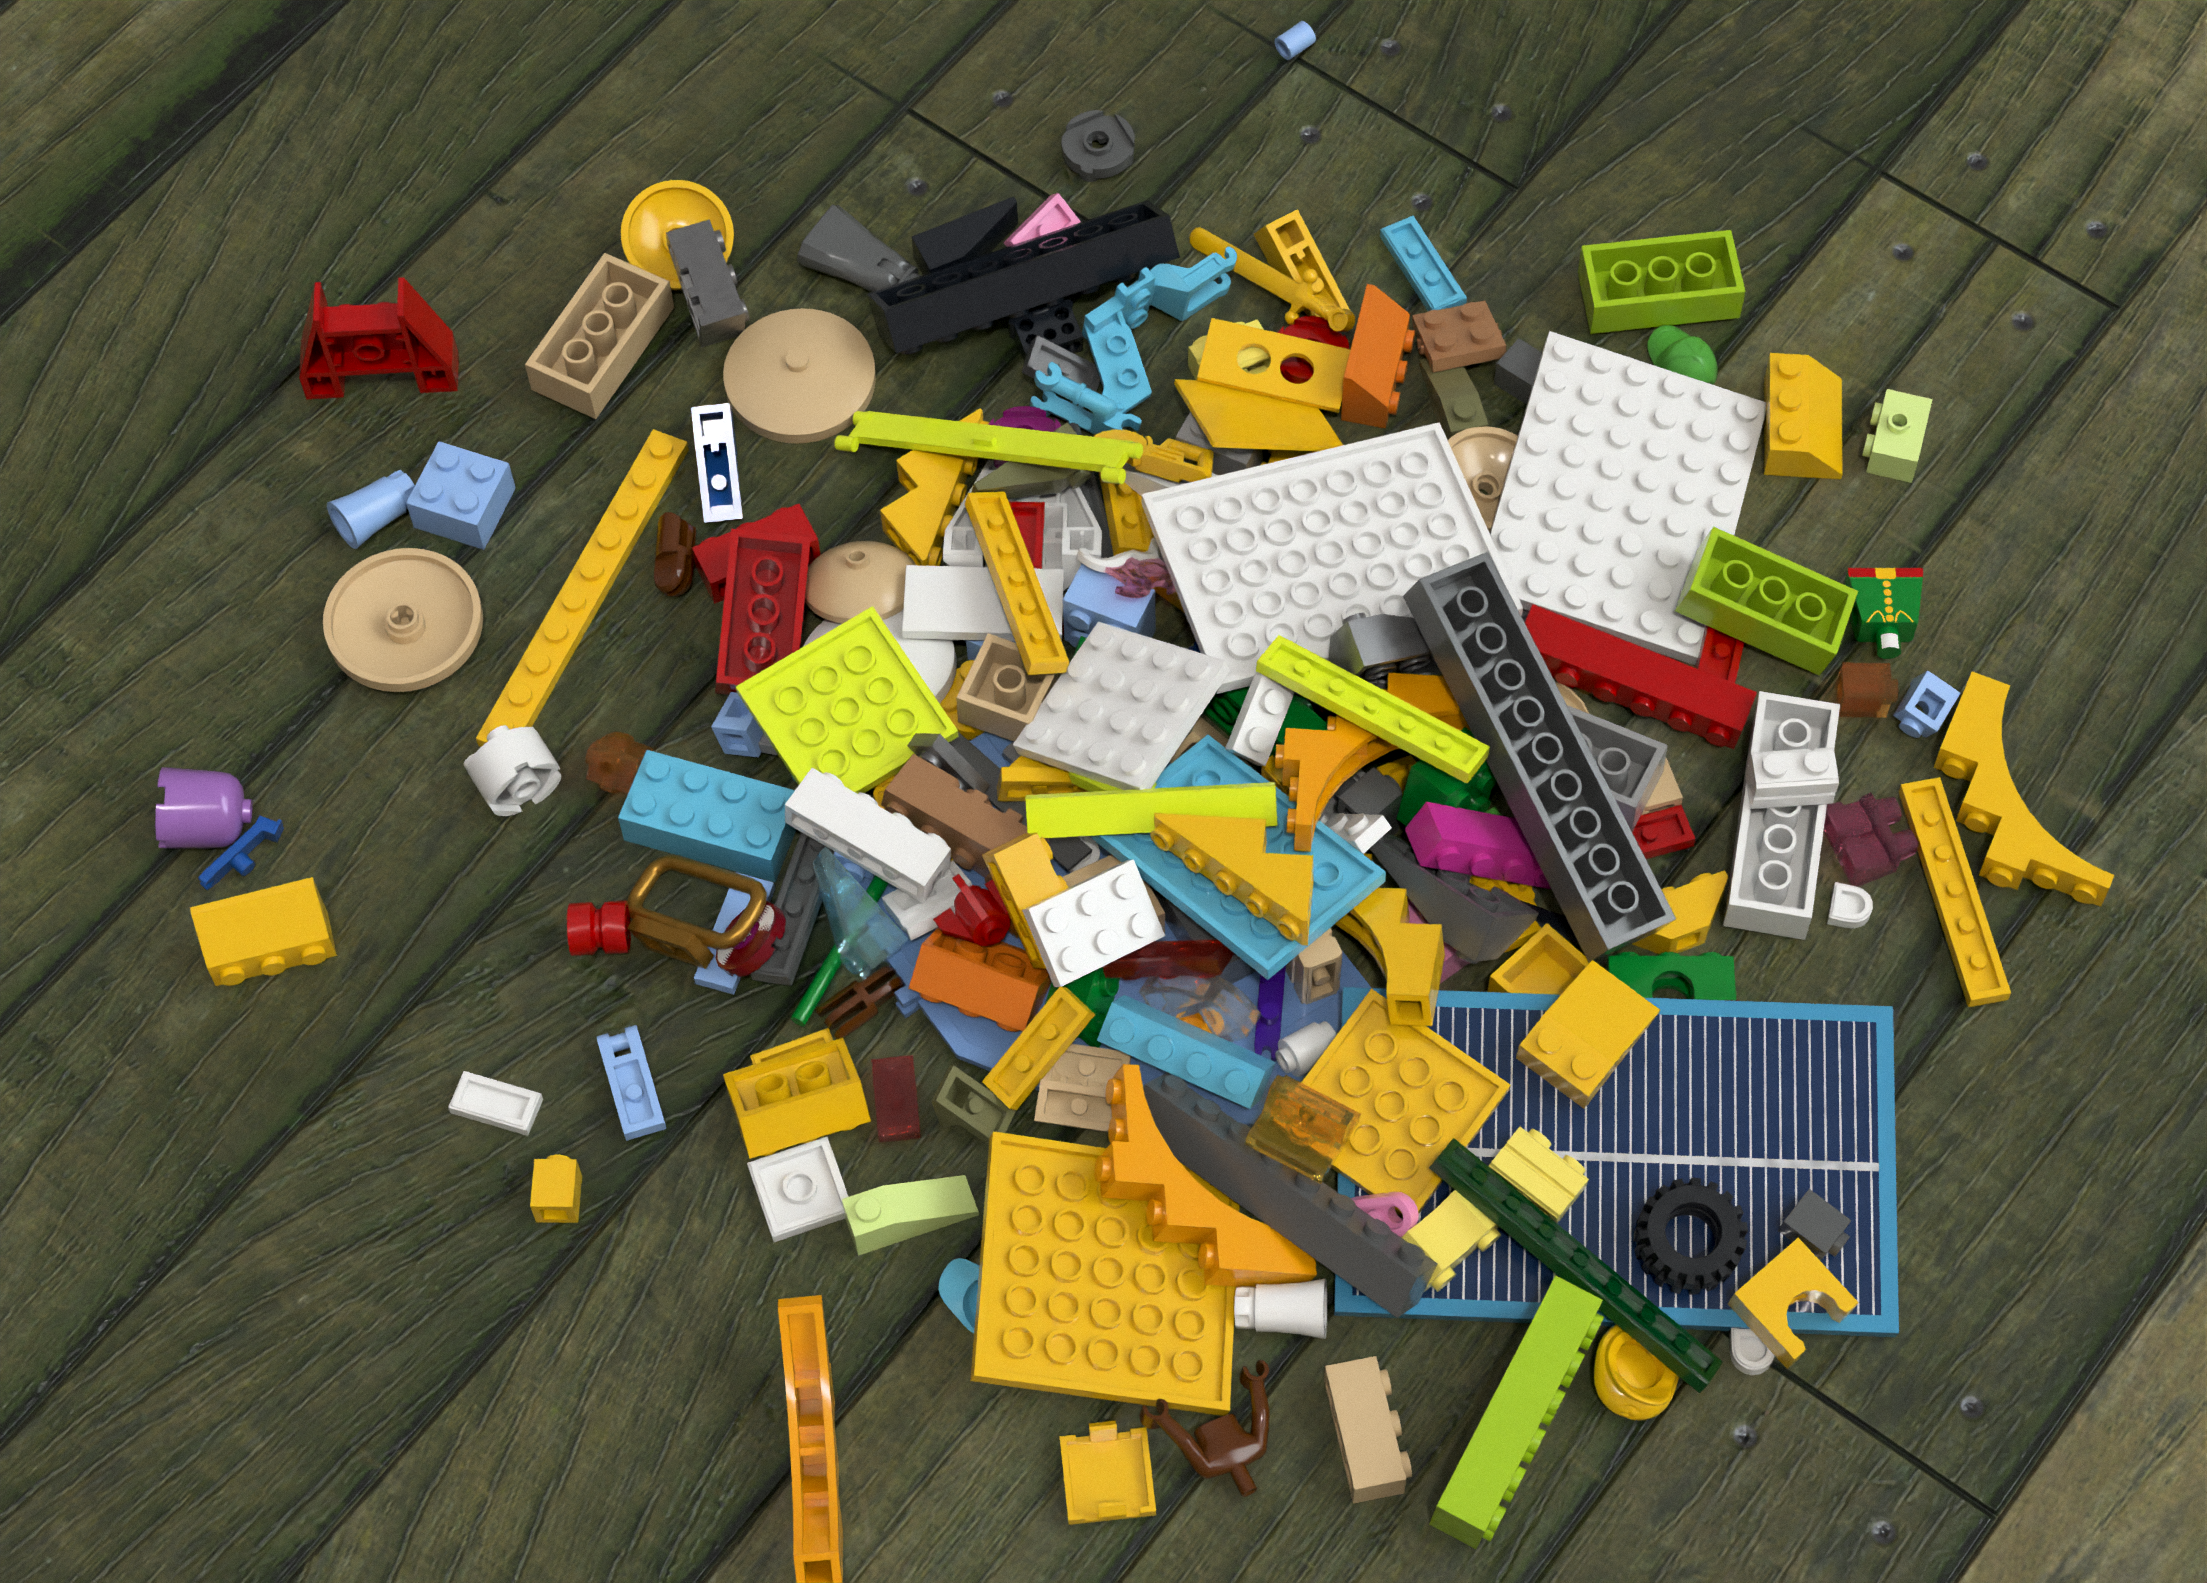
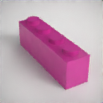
M1426 802L1405 828L1420 866L1551 889L1516 818Z

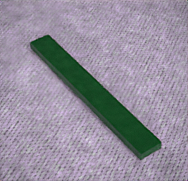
M1454 1138L1429 1167L1434 1173L1560 1278L1602 1299L1603 1301L1599 1307L1602 1313L1698 1393H1701L1708 1386L1723 1363L1721 1359Z

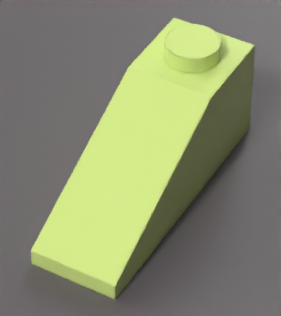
M965 1175L883 1185L842 1199L845 1219L858 1256L979 1215Z

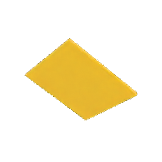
M1175 379L1174 381L1176 389L1212 447L1322 451L1343 446L1318 408L1196 380Z

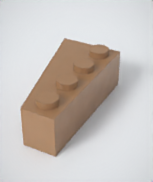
M913 754L885 789L881 805L891 814L896 812L904 815L920 831L940 836L947 843L948 847L951 848V857L959 866L967 870L973 869L985 878L986 883L993 878L982 854L1028 833L1027 826L1021 823L1023 815L1010 808L1005 813L993 808L986 794L977 789H968L966 792L959 788L960 783L956 777Z

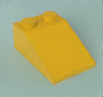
M1591 960L1519 1045L1516 1059L1585 1109L1656 1018L1660 1009L1595 961Z

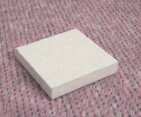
M827 1136L747 1163L773 1242L845 1219L842 1199L847 1198L848 1194Z

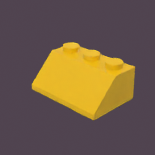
M1770 353L1764 377V402H1766L1764 417V475L1842 479V379L1809 355Z
M313 877L190 907L206 967L215 986L237 985L247 978L263 974L277 975L286 968L302 964L317 965L324 962L326 958L337 956L328 912Z
M843 1038L723 1074L740 1133L750 1159L757 1156L771 1155L783 1148L800 1143H808L835 1132L849 1131L858 1125L871 1122L861 1080Z

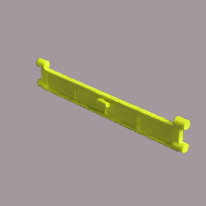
M856 411L853 415L855 428L849 436L838 435L835 439V448L839 451L856 452L859 444H869L1101 472L1102 482L1123 484L1125 482L1126 471L1123 469V466L1129 458L1140 459L1143 454L1141 443L1127 440L873 411Z

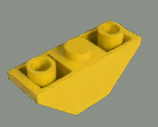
M1724 870L1713 875L1711 873H1703L1693 878L1689 884L1676 889L1674 887L1661 889L1676 920L1657 933L1632 944L1657 954L1663 952L1680 953L1704 944L1724 895L1728 880L1726 871Z

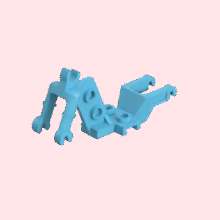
M1226 247L1224 253L1226 259L1215 252L1191 268L1161 263L1151 270L1145 267L1140 270L1138 281L1129 287H1126L1123 282L1116 287L1114 297L1085 315L1082 334L1089 343L1103 386L1102 395L1087 388L1085 383L1079 384L1063 376L1061 368L1057 364L1050 362L1047 369L1049 376H1046L1040 370L1036 371L1034 376L1036 386L1043 390L1042 398L1044 402L1036 396H1032L1030 407L1046 411V417L1053 414L1069 422V424L1076 423L1081 429L1094 435L1111 429L1122 430L1123 427H1131L1139 431L1142 420L1133 414L1125 413L1149 398L1152 391L1131 329L1139 327L1147 319L1150 305L1180 321H1184L1217 298L1226 295L1231 283L1230 277L1226 272L1231 271L1235 267L1237 260L1236 251L1231 247ZM1055 393H1057V394H1059V395H1061V396H1063V397H1065V398H1067V399H1069V400H1071V401H1073V402L1070 403V402H1068V401H1066V400H1064V399H1062V398L1056 396ZM1083 407L1089 409V410L1092 411L1093 413H1091V412H1089V411L1083 409Z

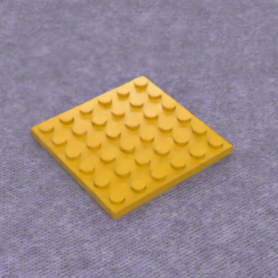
M993 1131L989 1138L970 1381L1155 1407L1157 1399H1164L1168 1403L1169 1409L1220 1416L1227 1415L1230 1411L1236 1287L1205 1285L1204 1269H1201L1198 1264V1252L1201 1244L1153 1241L1152 1225H1148L1146 1219L1149 1201L1101 1198V1184L1095 1179V1163L1097 1157L1101 1156L1106 1148ZM1183 1165L1190 1175L1221 1202L1239 1211L1238 1203Z

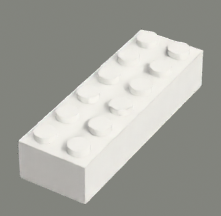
M1759 691L1753 715L1746 769L1751 752L1810 749L1813 751L1815 748L1833 747L1834 749L1840 704ZM1745 774L1723 926L1805 940L1812 919L1827 804L1751 809Z

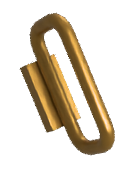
M667 854L651 862L631 890L627 901L630 917L633 920L627 929L648 950L706 969L714 956L707 947L728 949L742 942L762 914L766 905L767 893L762 883L754 878L680 855ZM670 870L750 895V901L732 929L724 933L643 908V903L658 878Z

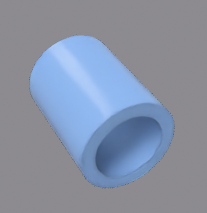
M1300 21L1275 38L1274 42L1279 54L1284 59L1290 60L1315 43L1316 37L1312 28L1306 22Z

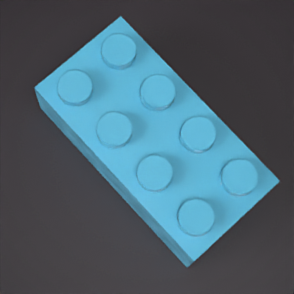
M646 750L618 820L624 841L776 883L796 832L794 827L785 823V804L795 790Z

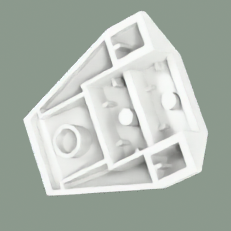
M988 460L974 483L997 469L994 466L993 460ZM1070 485L1060 493L1008 499L1009 502H1045L1042 569H1064V590L1071 585L1082 564L1076 559L1079 548H1086L1089 554L1101 558L1102 530L1080 487L1073 489ZM965 497L945 529L943 561L949 566L988 567L965 507Z

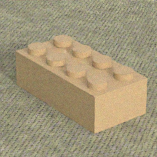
M604 253L525 363L531 390L597 419L674 309L670 282Z

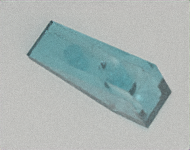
M825 847L817 855L813 862V867L836 948L841 954L840 959L843 965L852 974H859L865 980L897 954L908 938L829 849Z

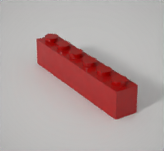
M1532 604L1525 624L1552 677L1557 682L1567 687H1577L1590 692L1599 700L1615 702L1628 707L1637 715L1643 717L1650 716L1666 722L1675 730L1688 731L1704 737L1713 745L1726 746L1731 749L1735 748L1757 692Z

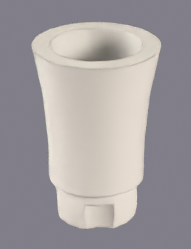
M1326 1278L1300 1283L1256 1284V1288L1249 1286L1236 1287L1234 1301L1235 1327L1238 1329L1255 1328L1256 1332L1301 1334L1326 1339Z

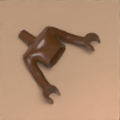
M1263 1360L1257 1361L1256 1372L1259 1374L1258 1377L1251 1375L1246 1366H1243L1240 1372V1383L1249 1390L1251 1397L1252 1425L1250 1433L1244 1431L1234 1414H1229L1198 1427L1194 1431L1196 1442L1168 1414L1169 1406L1164 1399H1157L1156 1410L1160 1414L1157 1416L1152 1415L1148 1411L1147 1406L1142 1405L1139 1414L1140 1422L1148 1429H1158L1161 1427L1179 1447L1191 1467L1202 1478L1210 1479L1230 1473L1241 1496L1247 1497L1255 1493L1257 1487L1246 1466L1261 1459L1267 1451L1270 1414L1264 1382L1269 1373L1268 1364Z

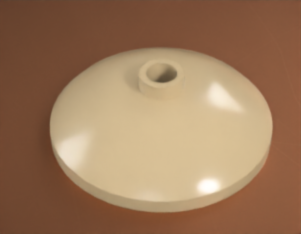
M1487 426L1473 427L1456 433L1448 442L1486 527L1490 532L1518 436L1500 428ZM1479 489L1485 490L1489 495L1481 493Z
M854 541L835 546L825 551L808 566L805 603L818 616L841 624L872 606L882 620L890 618L904 609L906 565L916 564L902 550L882 542Z

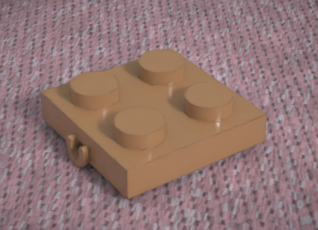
M1486 301L1470 302L1456 307L1431 310L1426 313L1412 315L1413 329L1418 338V352L1420 355L1425 354L1432 372L1501 359L1506 353V344L1502 337V332L1498 329V323L1495 322Z

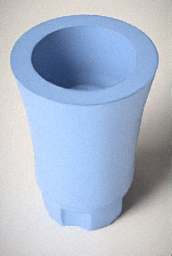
M398 470L388 477L383 476L349 495L327 502V510L341 537L350 547L357 549L377 531L406 513V509H408L406 502L415 485L406 473Z

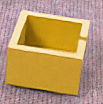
M1546 923L1490 975L1488 992L1561 995L1589 962L1586 956Z

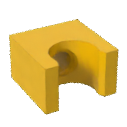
M1797 1238L1736 1291L1728 1305L1788 1369L1806 1350L1803 1341L1796 1337L1788 1326L1786 1315L1788 1306L1800 1301L1814 1302L1823 1307L1831 1319L1840 1323L1854 1310L1859 1302L1810 1249Z

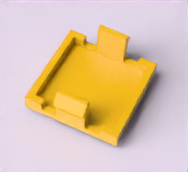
M1116 1420L1089 1423V1436H1060L1069 1525L1156 1516L1146 1427L1133 1428L1129 1432L1117 1433Z

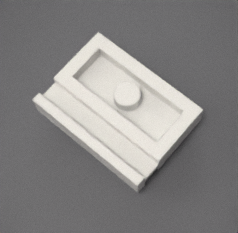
M953 860L950 861V867L943 877H936L933 882V891L924 903L900 889H896L882 897L886 911L899 927L906 931L911 941L937 928L938 926L933 919L947 909L951 908L955 914L954 900L960 891L952 879L954 876L960 874L966 884L972 886L971 881Z

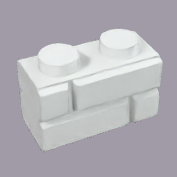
M1833 747L1815 748L1813 751L1810 749L1751 752L1745 773L1751 809L1833 804L1835 792H1837L1839 785Z

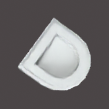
M1835 882L1827 924L1853 929L1863 926L1868 922L1873 910V901L1870 895L1862 888Z
M1731 1328L1729 1333L1730 1356L1734 1366L1742 1373L1749 1375H1758L1768 1370L1773 1362L1774 1354L1751 1329Z

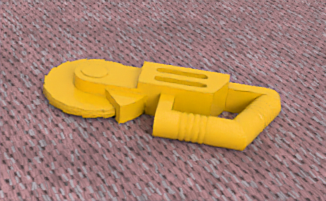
M1124 429L1102 431L1093 436L1141 443L1143 446L1141 458H1129L1126 462L1135 467L1137 471L1178 483L1182 480L1194 482L1212 477L1214 452L1212 450L1168 438L1159 446L1153 444L1150 436L1144 438L1134 431L1131 432ZM1184 458L1198 462L1197 466L1184 462Z

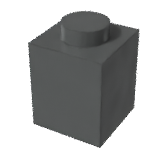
M1518 338L1496 363L1494 385L1527 405L1542 352Z
M1808 1189L1784 1220L1778 1231L1792 1242L1799 1238L1821 1261L1827 1253L1834 1257L1839 1253L1850 1238L1844 1230L1852 1220L1811 1189Z

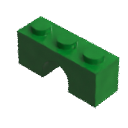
M1621 952L1615 956H1608L1606 970L1644 998H1652V995L1661 989H1674L1682 993L1686 999L1736 1000L1733 956H1722L1716 952H1706L1699 956H1680V954L1675 952H1663L1657 956H1639L1634 952Z

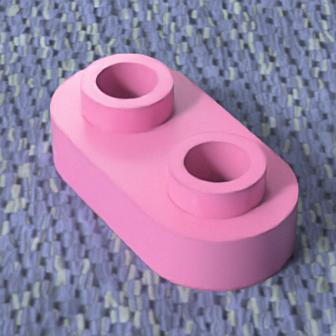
M1388 1192L1351 1198L1357 1207L1374 1219L1385 1222L1390 1227V1230L1400 1237L1417 1225L1419 1217L1417 1206L1408 1195L1402 1192ZM1395 1207L1399 1208L1402 1212L1403 1218L1396 1214Z

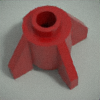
M957 874L952 878L960 891L954 900L955 914L949 908L933 919L943 934L976 943L980 946H988L1000 942L1010 927V915L993 879L985 884L988 889L986 890L977 885L968 886L960 874Z

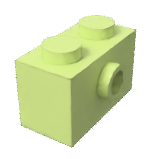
M1887 389L1883 404L1875 402L1870 425L1877 426L1875 435L1867 434L1862 456L1869 457L1866 473L1912 483L1933 399Z

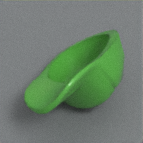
M1672 325L1659 326L1650 335L1647 349L1654 366L1709 384L1716 382L1718 366L1715 355L1710 346L1701 338L1689 336L1681 329Z

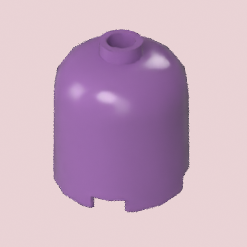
M161 768L158 787L165 788L164 804H156L155 827L159 848L229 847L240 837L243 823H251L252 799L244 798L243 787L233 775L218 771Z

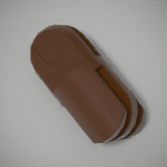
M665 512L658 521L654 582L657 589L665 595L677 597L686 592L692 582L694 564L692 547H695L696 527L691 526L686 520L681 519L680 516L672 512Z
M891 966L882 967L860 983L856 980L814 1010L820 1017L834 1010L825 1019L824 1023L829 1030L842 1025L835 1032L834 1036L836 1039L845 1038L879 1013L877 1008L895 996L894 992L903 987V979L901 976L890 980L896 973V970Z

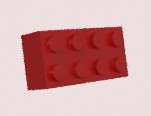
M731 528L715 694L729 695L730 692H737L736 686L800 649L811 537Z

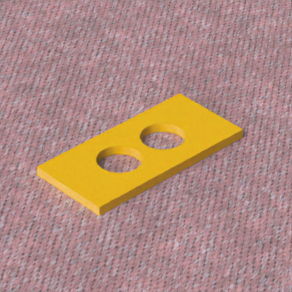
M1211 318L1196 381L1339 413L1343 395V379L1350 349ZM1257 347L1268 354L1270 366L1262 373L1251 374L1240 368L1237 362V355L1245 348ZM1290 357L1303 358L1311 364L1313 376L1305 383H1291L1280 372L1282 362Z

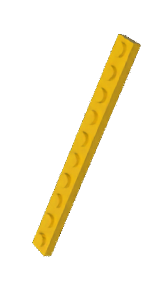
M654 429L652 430L476 737L479 747L488 742V734L499 726L506 725L510 730L518 727L533 726L688 453L687 441Z

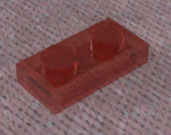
M913 1055L871 1059L879 1143L921 1138Z

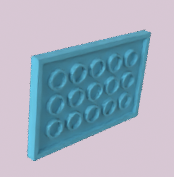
M1206 735L1163 770L1156 780L1157 786L1155 788L1266 783L1269 781L1236 755L1225 750V747L1210 735ZM1276 787L1277 826L1266 827V853L1313 855L1314 883L1308 945H1301L1296 940L1291 941L1285 938L1278 928L1265 918L1254 916L1245 904L1234 896L1223 894L1218 890L1214 882L1200 872L1194 873L1189 870L1183 861L1169 850L1163 851L1158 848L1152 841L1150 833L1091 836L1094 841L1120 862L1134 859L1140 876L1145 882L1267 980L1381 886L1386 878V871L1320 820L1315 827L1311 852L1294 851L1295 834L1287 833L1288 808L1296 809L1297 803L1289 801V796Z

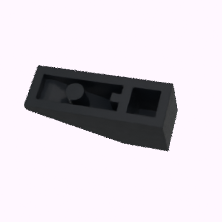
M1014 196L912 236L913 257L922 275L991 253L1018 225L1016 199Z

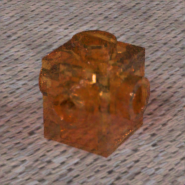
M611 732L590 745L585 759L586 764L589 765L586 779L598 783L599 788L604 791L628 794L646 750L653 751L654 748L635 742L634 737L627 733Z

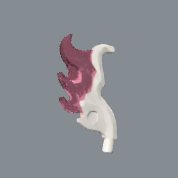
M1155 537L1151 539L1149 549L1146 552L1130 550L1109 558H1097L1089 554L1086 548H1079L1076 559L1095 571L1107 573L1125 585L1117 586L1116 594L1129 598H1141L1149 595L1150 590L1154 587L1166 588L1168 595L1176 592Z

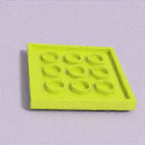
M873 606L736 686L737 694L798 785L810 769L814 768L822 774L828 772L835 775L842 781L845 787L857 794L859 792L866 793L896 775L909 758L915 754L907 746L915 733L941 734L948 742L959 737L957 728Z

